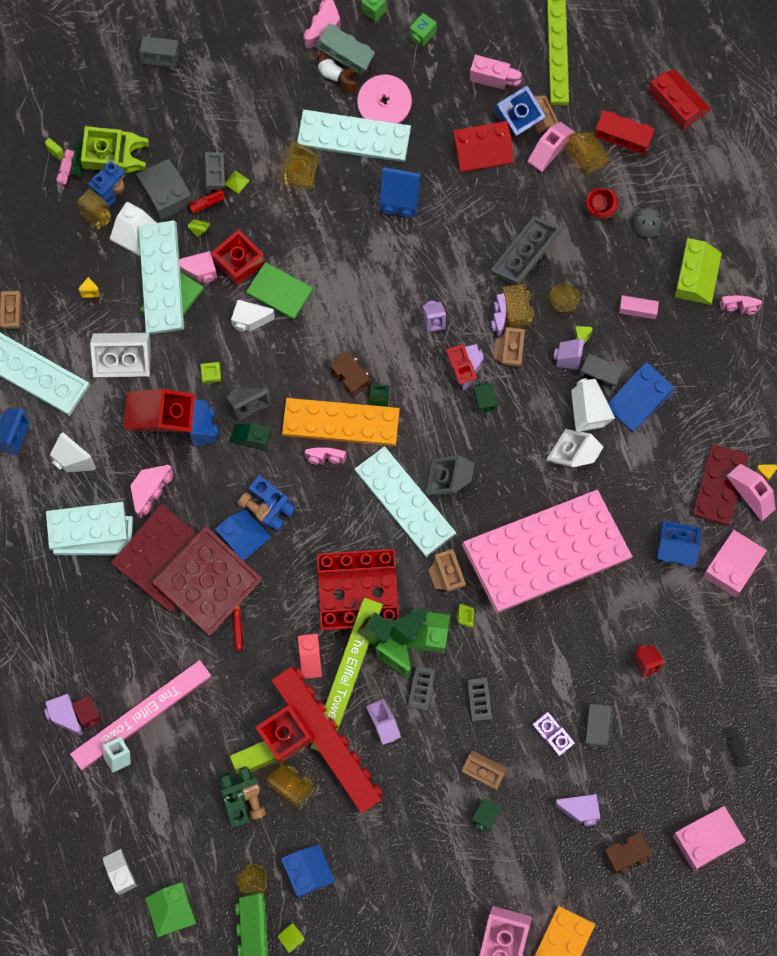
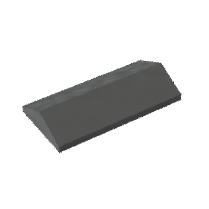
M534 216L492 267L491 273L507 284L519 285L561 233L562 227Z

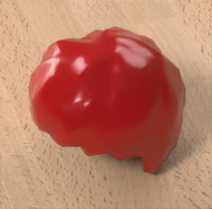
M607 188L593 189L586 197L587 211L597 219L612 217L618 209L616 192Z

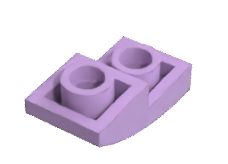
M504 293L497 295L496 302H494L496 313H494L491 326L493 332L496 331L497 337L502 336L505 326L506 302Z
M546 712L531 724L559 756L574 744L573 740L557 724L549 712Z

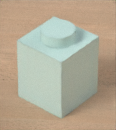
M121 737L103 745V758L112 773L130 765V751Z

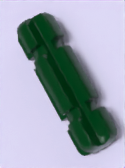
M77 142L75 145L76 151H74L73 166L71 167V174L74 177H80L82 173L81 156L83 142Z

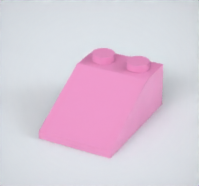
M733 530L703 577L737 598L767 550Z
M725 806L691 823L673 835L693 871L746 842Z
M493 906L489 914L480 956H523L532 917Z

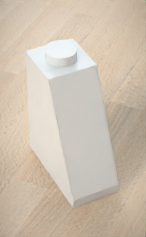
M585 378L578 381L577 386L571 390L576 431L582 432L605 427L615 417L596 379L587 380Z

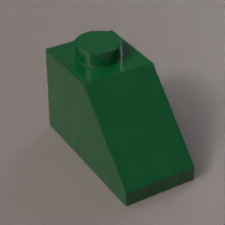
M256 423L235 424L230 443L267 452L272 436L271 428Z

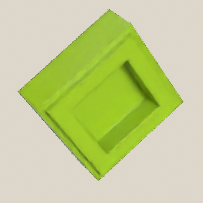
M48 138L45 141L48 152L61 161L64 158L62 148Z
M219 362L201 364L203 384L221 382Z

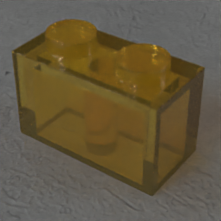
M88 189L77 203L82 217L99 230L102 226L108 224L111 215L106 201L91 189Z
M525 284L503 287L502 294L504 293L509 328L531 325L535 314L534 308L529 305V301H531L530 290H526Z

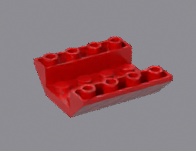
M395 549L317 554L321 631L353 629L364 598L383 604L380 612L381 617L388 620L399 619ZM375 588L383 590L381 597L373 596L372 592ZM338 590L345 594L341 600H337L333 596Z

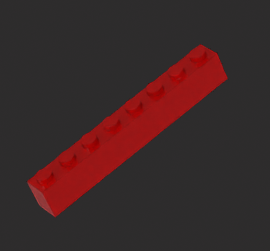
M295 667L288 668L274 678L272 682L303 724L312 741L361 814L365 813L384 799L381 796L384 794L378 784H373L370 779L372 775L369 770L360 765L359 761L361 759L355 750L353 752L348 747L350 743L344 734L340 735L337 731L338 724L332 717L329 719L325 713L327 708L323 702H318L314 697L316 692L310 684L306 685L303 680L305 676L302 671Z

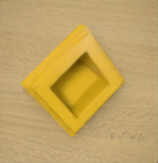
M88 277L79 287L81 297H100L98 287Z
M758 465L755 472L762 475L765 481L768 482L777 470V465Z

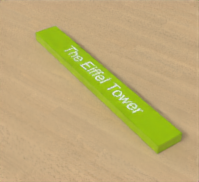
M367 598L363 599L325 705L327 708L325 713L329 719L332 717L338 724L337 731L339 730L370 643L357 631L368 615L374 612L380 615L383 604ZM312 742L310 748L318 750L314 742Z

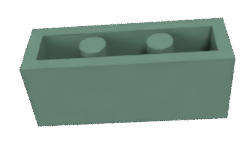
M330 23L323 29L314 46L349 69H354L359 75L367 69L375 53L368 45L361 44L354 36L344 33L338 26Z

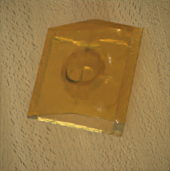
M282 764L268 777L267 783L270 788L301 810L315 792L314 783L305 776L303 779L298 776V771L292 766L288 765L286 767Z

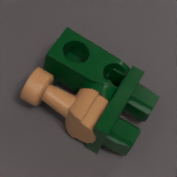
M247 766L237 769L240 779L235 781L232 780L230 773L219 776L221 786L218 787L229 824L232 828L249 822L243 804L244 801L248 800L252 809L249 811L251 819H258L266 815L265 808L259 805L257 780Z

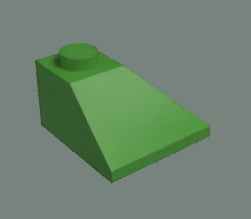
M428 612L425 617L427 619L425 624L416 632L418 633L417 638L412 643H407L406 646L408 649L445 654L450 615Z
M390 637L386 643H381L377 646L376 654L379 659L407 679L411 677L406 644L400 645Z
M182 882L146 897L157 937L196 924L187 891Z

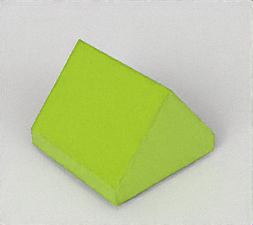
M576 326L574 332L575 340L584 339L585 344L591 337L593 328Z

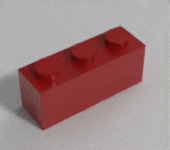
M603 110L596 126L594 137L646 155L655 129L647 124L634 122L631 118H623L614 112Z

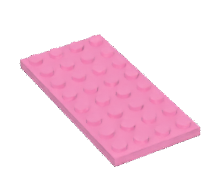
M598 490L462 543L496 613L628 561L633 557Z

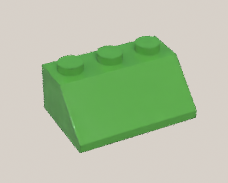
M263 894L239 898V903H236V915L240 916L241 923L237 924V935L241 936L242 945H238V955L268 956L265 897Z

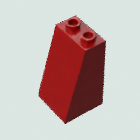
M167 389L127 392L124 430L136 432H192L195 394Z

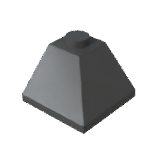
M263 388L235 389L226 396L228 405L238 422L272 405L268 389Z
M460 455L432 459L425 495L432 496L457 492L472 481L475 463Z

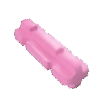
M68 149L64 152V158L59 169L60 173L56 178L57 183L63 185L67 183V176H69L74 151Z

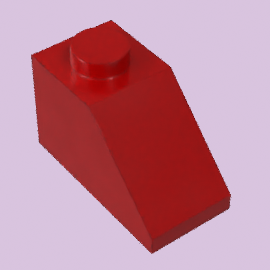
M643 645L637 648L634 654V659L642 678L660 672L665 664L664 659L654 645L650 647Z

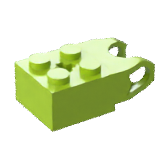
M85 126L81 156L82 169L102 170L109 161H112L125 173L146 170V163L133 158L130 154L137 148L147 147L149 141L131 132Z

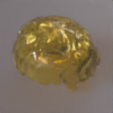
M561 283L550 291V301L558 311L569 312L577 307L580 301V294L573 285Z

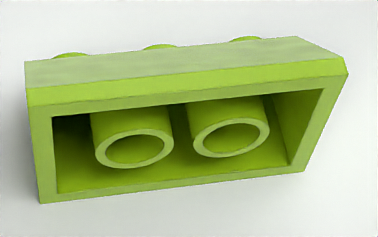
M688 238L684 249L675 297L711 305L722 253L707 242Z

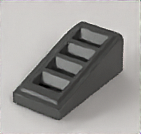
M416 666L408 707L428 710L435 677L434 669ZM419 674L428 675L430 679L419 677ZM417 682L426 683L428 687L417 685ZM416 690L424 691V692H427V694H426V695L418 694V693H415V691H416ZM414 698L424 699L425 703L416 702L413 700Z
M487 678L468 680L472 722L491 720L492 714ZM473 686H484L483 689L473 690ZM485 694V697L474 698L473 695ZM486 702V705L475 706L474 703ZM487 709V713H475V711Z

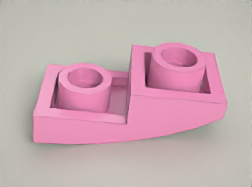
M725 296L720 301L721 311H734L740 308L741 314L747 313L748 315L757 313L762 306L761 300L747 296Z
M311 448L305 451V458L314 465H318V463L324 465L326 458L333 464H344L347 458L345 451L333 448Z

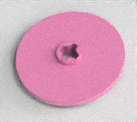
M378 75L364 83L359 91L357 102L359 112L364 119L399 124L409 114L412 98L409 88L401 79L392 75ZM382 98L388 100L386 105L382 102Z

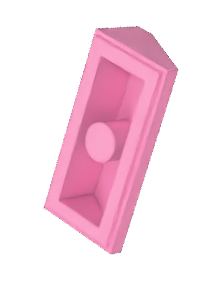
M622 295L619 314L656 320L659 301Z

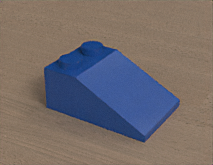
M383 167L379 203L380 211H383L385 214H399L405 218H416L420 200V174Z
M646 362L608 405L613 415L634 433L672 396L675 387Z

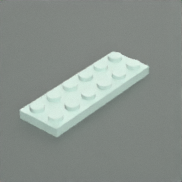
M303 110L297 146L405 162L411 126Z
M173 220L139 226L146 333L151 335L183 330L184 320L177 223Z
M0 333V377L70 416L90 384Z
M385 446L355 468L357 475L425 557H428L456 535L454 529Z

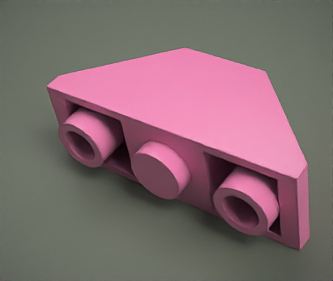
M323 0L321 2L318 15H314L311 22L312 26L305 31L303 37L306 48L315 46V42H317L323 29L329 23L340 28V17L333 0Z
M562 122L551 126L539 140L528 159V163L540 172H543L573 137L575 132Z
M739 464L726 475L760 521H763L776 509L774 492L762 475L742 464Z
M164 465L141 470L131 484L135 512L139 518L149 513L154 499L157 500L162 494L163 486L172 480L173 470L171 466Z

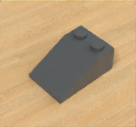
M169 159L136 174L160 220L189 207L188 203L193 202L186 184Z

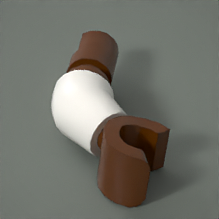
M317 48L315 55L319 63L318 69L323 77L336 82L340 80V87L344 92L354 93L357 89V84L348 79L353 80L355 70L346 69L343 71L342 68L331 60L329 55Z

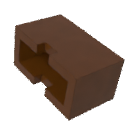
M346 351L329 364V369L338 381L343 380L345 384L343 387L354 398L370 386L371 375L365 368L362 369L358 365L359 361L355 355H350Z
M641 832L627 838L626 844L622 846L620 843H617L604 850L603 853L614 874L620 872L622 875L632 870L630 866L636 863L640 866L650 861L648 857L652 855V852Z

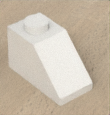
M238 300L231 319L232 326L238 331L244 332L247 330L251 332L274 320V309Z
M121 849L103 857L108 876L118 895L137 887Z

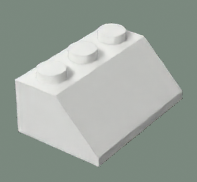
M100 333L92 335L90 346L93 377L150 376L151 349L149 333Z

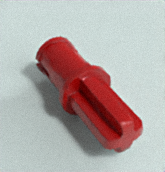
M219 190L208 196L203 195L202 198L188 204L192 213L195 214L203 209H210L211 205L224 200L225 195L222 190Z

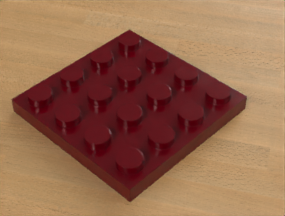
M161 504L113 559L111 564L171 613L176 608V605L152 582L198 534Z
M205 526L152 584L201 630L210 636L260 583L262 578Z

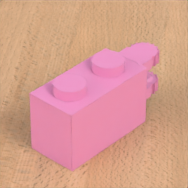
M475 55L470 70V81L503 90L506 85L517 87L521 84V72L510 68L509 63Z

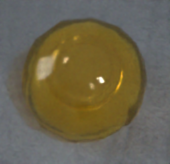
M258 864L246 865L245 870L239 873L237 879V887L241 894L245 896L262 894L268 884L267 873Z

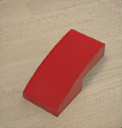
M464 344L446 350L459 385L477 379Z

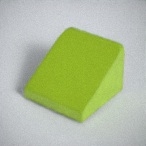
M293 923L277 936L289 953L306 941Z

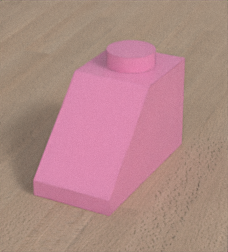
M210 251L179 259L180 272L199 283H208L217 278Z

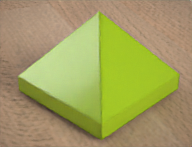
M234 171L226 180L225 186L239 195L250 180Z
M195 219L188 224V228L197 237L210 227V223Z
M460 604L456 615L458 623L473 627L474 608Z

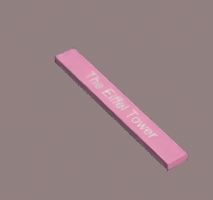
M199 660L70 753V755L83 771L103 756L104 744L119 737L124 741L211 678V674Z

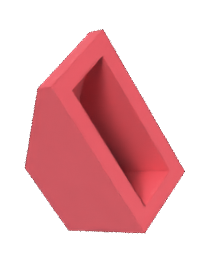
M318 634L298 636L301 671L305 676L304 679L322 678Z

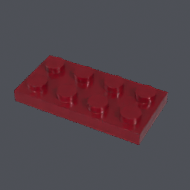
M714 444L711 445L692 513L693 517L730 526L739 492L726 475L739 464L746 466L749 454Z

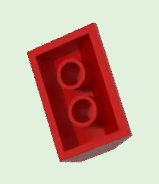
M677 70L665 71L650 82L648 92L682 130H685L711 111L707 103Z
M507 121L453 130V142L460 173L514 164L511 135Z

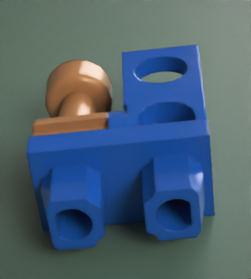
M109 161L88 183L93 193L91 199L106 210L116 200L115 194L124 191L125 185L122 179L125 177V172L115 163Z
M260 475L250 485V494L244 493L237 503L242 508L248 507L256 515L257 521L263 524L264 527L267 529L271 527L278 532L284 525V521L278 518V516L284 513L286 516L291 517L295 512V507L289 502V498ZM251 495L262 501L261 505L251 501Z

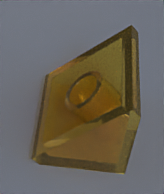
M592 133L570 134L568 148L587 175L611 162V159Z
M291 140L283 171L284 184L311 189L319 155L298 142Z

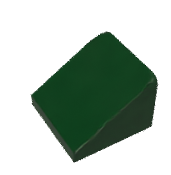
M370 385L369 405L388 407L389 385Z

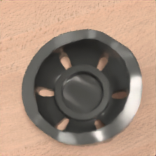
M643 207L636 212L633 219V229L638 235L653 237L661 230L662 217L655 208Z

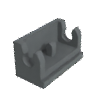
M143 36L139 51L141 63L176 67L179 56V41Z
M205 152L203 158L204 194H210L211 190L219 191L225 187L224 153Z
M588 354L580 375L588 374L612 384V389L615 390L624 368Z
M590 704L586 744H589L590 747L610 749L614 714L612 706Z

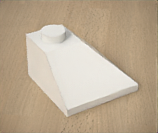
M126 202L116 218L110 240L141 257L139 226L155 224L156 222L142 209Z
M565 429L546 460L570 467L594 463L598 458L603 446L590 433Z
M62 432L50 453L53 460L51 463L58 470L63 469L66 472L95 470L96 466L91 456Z

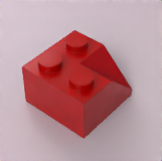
M239 229L211 252L213 262L237 286L265 263L264 254Z
M290 705L255 727L279 765L313 742Z

